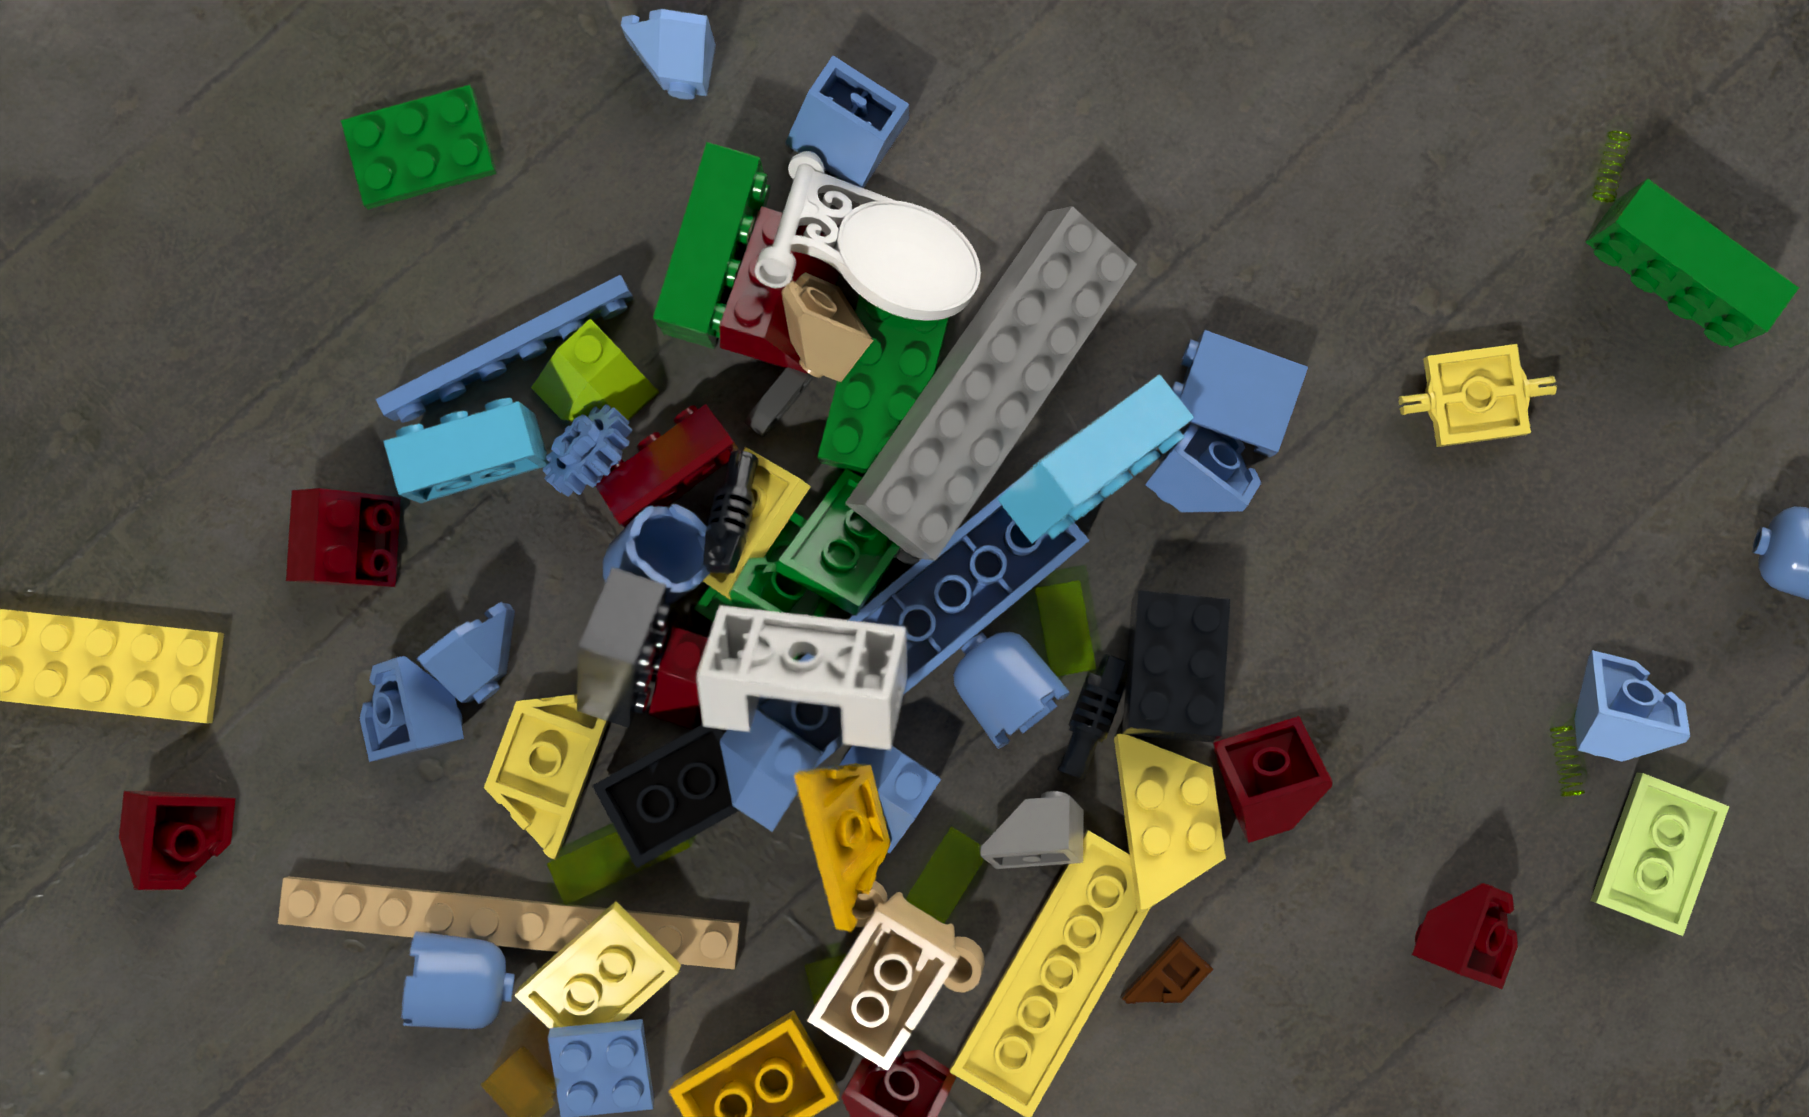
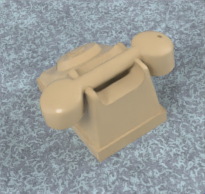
M874 881L869 895L859 893L852 909L853 915L858 919L856 927L864 928L807 1021L888 1070L942 984L955 992L972 990L979 983L985 962L984 954L975 941L967 937H955V927L952 923H949V925L941 923L907 902L901 892L895 893L888 900L884 887L877 881Z

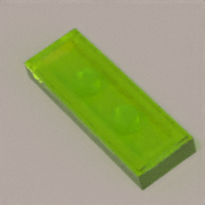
M616 831L547 863V867L564 904L567 905L690 848L691 845L686 840L636 868Z

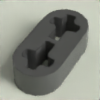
M787 367L751 410L745 420V424L761 437L766 436L803 393L814 376L808 372L806 374Z

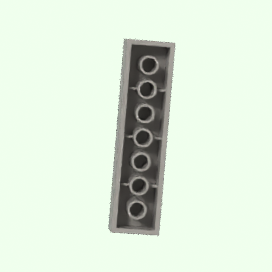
M1073 206L1047 211L845 504L913 558L936 561L1137 264Z

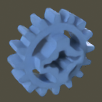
M604 405L601 410L597 407L592 408L588 417L581 414L573 420L571 426L565 428V432L561 436L556 437L551 448L553 452L549 453L545 458L550 463L543 468V472L547 475L544 479L557 491L562 492L568 497L573 491L580 495L587 484L593 488L597 483L601 482L603 475L607 476L610 473V468L621 460L622 449L630 443L626 439L632 432V429L628 426L630 422L609 405Z

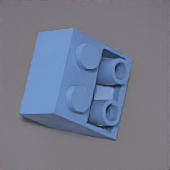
M832 56L807 93L785 144L798 153L810 151L817 154L827 172L840 180L864 188L908 122L909 104L837 57Z

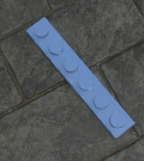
M620 274L377 398L376 401L383 415L393 421L400 419L402 423L411 421L426 412L424 406L438 399L446 402L459 397L466 392L465 385L479 378L482 381H488L500 376L507 370L506 364L520 357L523 361L541 355L547 350L546 344L561 336L563 340H567L590 318L593 321L601 316L604 320L618 316L628 308L626 303L634 300V297Z

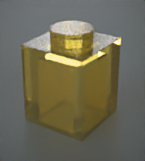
M524 1045L481 1084L483 1089L509 1117H542L556 1104L550 1097L556 1091L555 1079Z

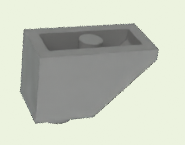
M1058 791L1045 792L1041 794V798L1025 799L981 846L980 856L995 869L1083 863L1084 810L1070 795L1068 796V794Z

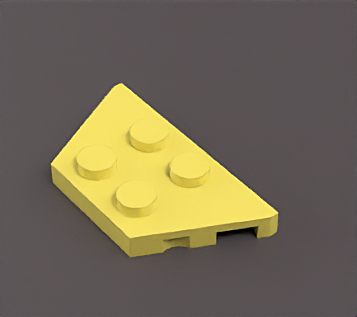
M577 694L516 701L484 786L485 790L498 804H502L510 812L511 818L523 830H526L544 849L543 852L552 859H557L609 722L578 712Z
M1117 734L1114 737L1137 912H1145L1226 859L1213 769L1135 737Z

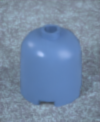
M672 504L670 507L647 506L609 544L602 561L605 582L613 567L666 584L665 603L671 605L697 587L710 574L703 564L707 527L693 512L680 505Z
M1794 506L1784 509L1775 516L1768 528L1760 527L1753 542L1752 552L1759 554L1758 565L1761 576L1771 587L1809 600V508Z
M1010 631L1000 632L987 638L982 632L961 648L966 656L956 666L954 685L960 697L998 749L1010 742L1006 734L1010 736L1018 729L1025 733L1057 707L1052 700L1054 697L1057 700H1063L1070 694L1068 689L1037 652L1019 634Z
M415 932L410 949V956H415L413 976H406L402 1009L403 1026L480 1029L491 1024L499 1015L502 1001L511 1002L513 996L515 974L506 973V959L501 949L494 943L485 940Z

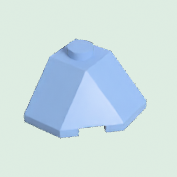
M658 9L650 11L649 20L639 22L640 17L635 15L622 17L621 28L626 40L663 90H668L669 95L680 99H694L695 95L707 96L715 50V41L707 16Z
M1592 650L1588 657L1574 718L1577 750L1623 762L1685 743L1690 737L1686 705L1674 693L1669 692L1664 695L1647 680L1650 673L1637 661Z

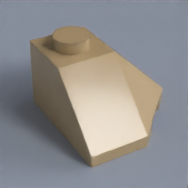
M805 272L795 283L792 281L787 284L782 291L790 341L801 358L799 360L801 367L806 372L817 378L826 376L842 382L873 340L840 287Z

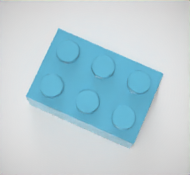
M503 398L487 403L485 405L486 411L468 416L467 411H459L441 417L440 425L424 429L422 424H416L396 430L397 437L385 440L384 444L398 494L418 503H423L545 467L549 461L545 459L547 453L535 413L519 401L513 403L512 398Z

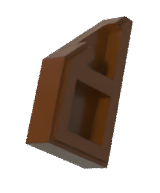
M1177 936L1120 997L1127 1004H1136L1137 1002L1182 1003L1210 974L1213 968L1180 936Z

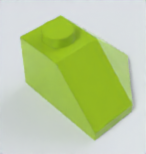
M591 318L555 351L531 387L562 421H573L581 414L588 417L592 408L597 407L601 410L604 405L615 408L629 421L659 393Z

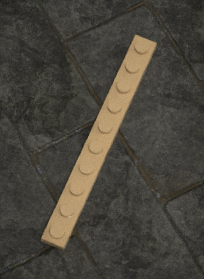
M288 876L283 878L278 924L413 937L417 931L485 940L494 943L496 946L559 952L607 908ZM626 910L680 964L735 970L741 921Z

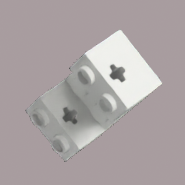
M719 605L697 674L703 726L750 732L760 696L842 706L843 744L891 750L907 681L906 627ZM803 653L814 656L812 660L807 662L793 660L798 654Z

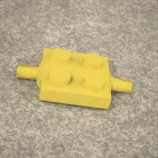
M1517 344L1425 357L1423 359L1427 381L1425 393L1400 396L1399 405L1417 403L1401 407L1400 412L1402 415L1428 411L1433 421L1436 446H1450L1530 434L1531 429L1528 417L1530 397L1555 395L1557 385L1539 387L1555 383L1554 376L1527 379L1520 366Z

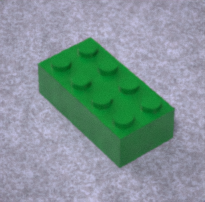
M706 142L653 316L654 321L664 335L715 349L717 340L720 338V322L737 277L743 254L746 251L754 228L757 210L760 211L761 206L766 208L771 186L767 184L768 174L763 171L760 157Z
M1648 178L1613 203L1585 242L1595 249L1594 255L1600 261L1610 266H1618L1631 275L1630 280L1636 287L1648 293L1654 292L1668 302L1667 307L1672 313L1680 318L1693 320L1705 329L1704 334L1708 339L1718 345L1729 346L1730 348L1767 333L1799 289L1790 280Z
M859 295L855 313L873 341L842 382L837 381L818 453V460L821 464L848 469L865 475L936 373L950 317L939 320L909 319L889 313Z

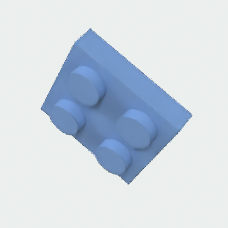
M643 1019L550 1028L548 1042L561 1117H580L653 1109L654 1093Z

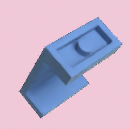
M1204 330L1199 336L1198 341L1190 339L1181 361V365L1188 367L1183 383L1175 381L1172 387L1173 392L1194 417L1190 422L1255 445L1253 452L1264 456L1272 457L1278 453L1308 367Z

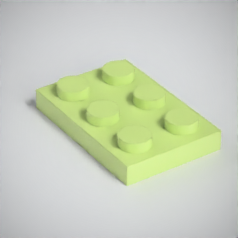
M1636 773L1590 901L1683 936L1729 806L1647 774Z

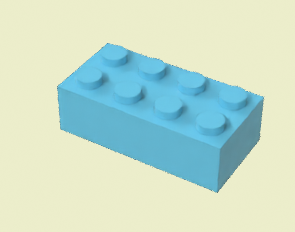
M1159 374L1043 458L997 500L1031 543L1035 542L1045 533H1048L1054 539L1081 516L1083 517L1100 504L1104 498L1110 494L1112 495L1133 478L1129 470L1135 476L1159 459L1161 455L1156 450L1157 448L1164 454L1185 438L1180 429L1194 419V417Z

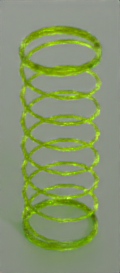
M1610 131L1607 133V137L1612 140L1628 141V145L1625 147L1630 145L1629 141L1632 138L1630 134L1622 131ZM1614 133L1626 135V136H1628L1629 138L1626 139V138H1624V137H1622V136L1614 135ZM1614 143L1605 144V146L1610 148H1623L1626 150V154L1628 153L1627 149L1621 145ZM1606 144L1617 145L1619 147H1611ZM1609 151L1603 152L1606 156L1622 157L1624 159V162L1620 164L1610 160H1601L1603 164L1621 166V164L1626 162V159L1623 157L1626 154L1620 155ZM1605 153H1612V154H1616V155H1618V156L1608 155V154H1605ZM1602 161H1608V162H1612V163H1615V164H1608V163H1604V162H1602ZM1605 168L1598 169L1602 173L1618 174L1620 176V172ZM1605 177L1596 178L1602 182H1615L1618 185L1615 189L1600 185L1594 186L1598 190L1615 192L1614 190L1619 188L1617 183L1619 180L1614 181ZM1598 178H1603V179H1607V180H1610V181L1600 180V179H1598ZM1594 192L1592 197L1602 202H1614L1617 193L1615 192L1616 195L1614 196L1606 192ZM1594 195H1606L1611 198H1601Z
M1562 726L1549 729L1550 732L1561 731L1552 734L1550 736L1551 738L1566 739L1563 741L1556 742L1552 744V746L1557 748H1568L1555 752L1554 756L1570 757L1559 760L1555 763L1559 766H1571L1557 771V774L1573 775L1562 778L1558 781L1562 784H1574L1560 789V792H1563L1560 795L1562 797L1585 794V790L1569 792L1561 791L1565 788L1583 784V782H1560L1561 780L1582 775V773H1558L1565 769L1580 766V764H1557L1558 762L1579 757V755H1555L1556 753L1577 748V746H1554L1555 744L1572 740L1576 737H1552L1553 735L1574 730V726Z

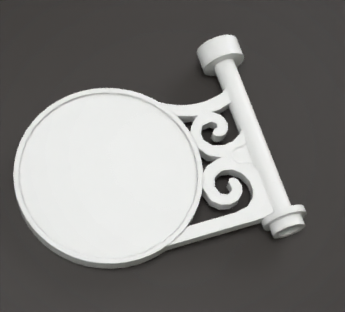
M803 151L790 160L788 171L794 180L773 245L763 249L759 255L755 274L760 282L774 288L784 287L789 284L796 266L795 258L790 253L793 251L811 255L830 264L867 301L901 317L915 320L944 319L959 313L970 303L980 282V263L968 239L948 220L924 207L896 201L825 174V168L820 157L813 152ZM826 193L821 202L818 198V194ZM852 201L862 204L852 210ZM835 205L839 210L830 209V207ZM808 225L803 236L796 235L798 226ZM821 231L825 233L826 237L819 236Z

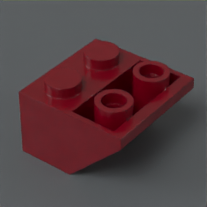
M324 488L292 490L286 581L329 585L396 587L401 497Z

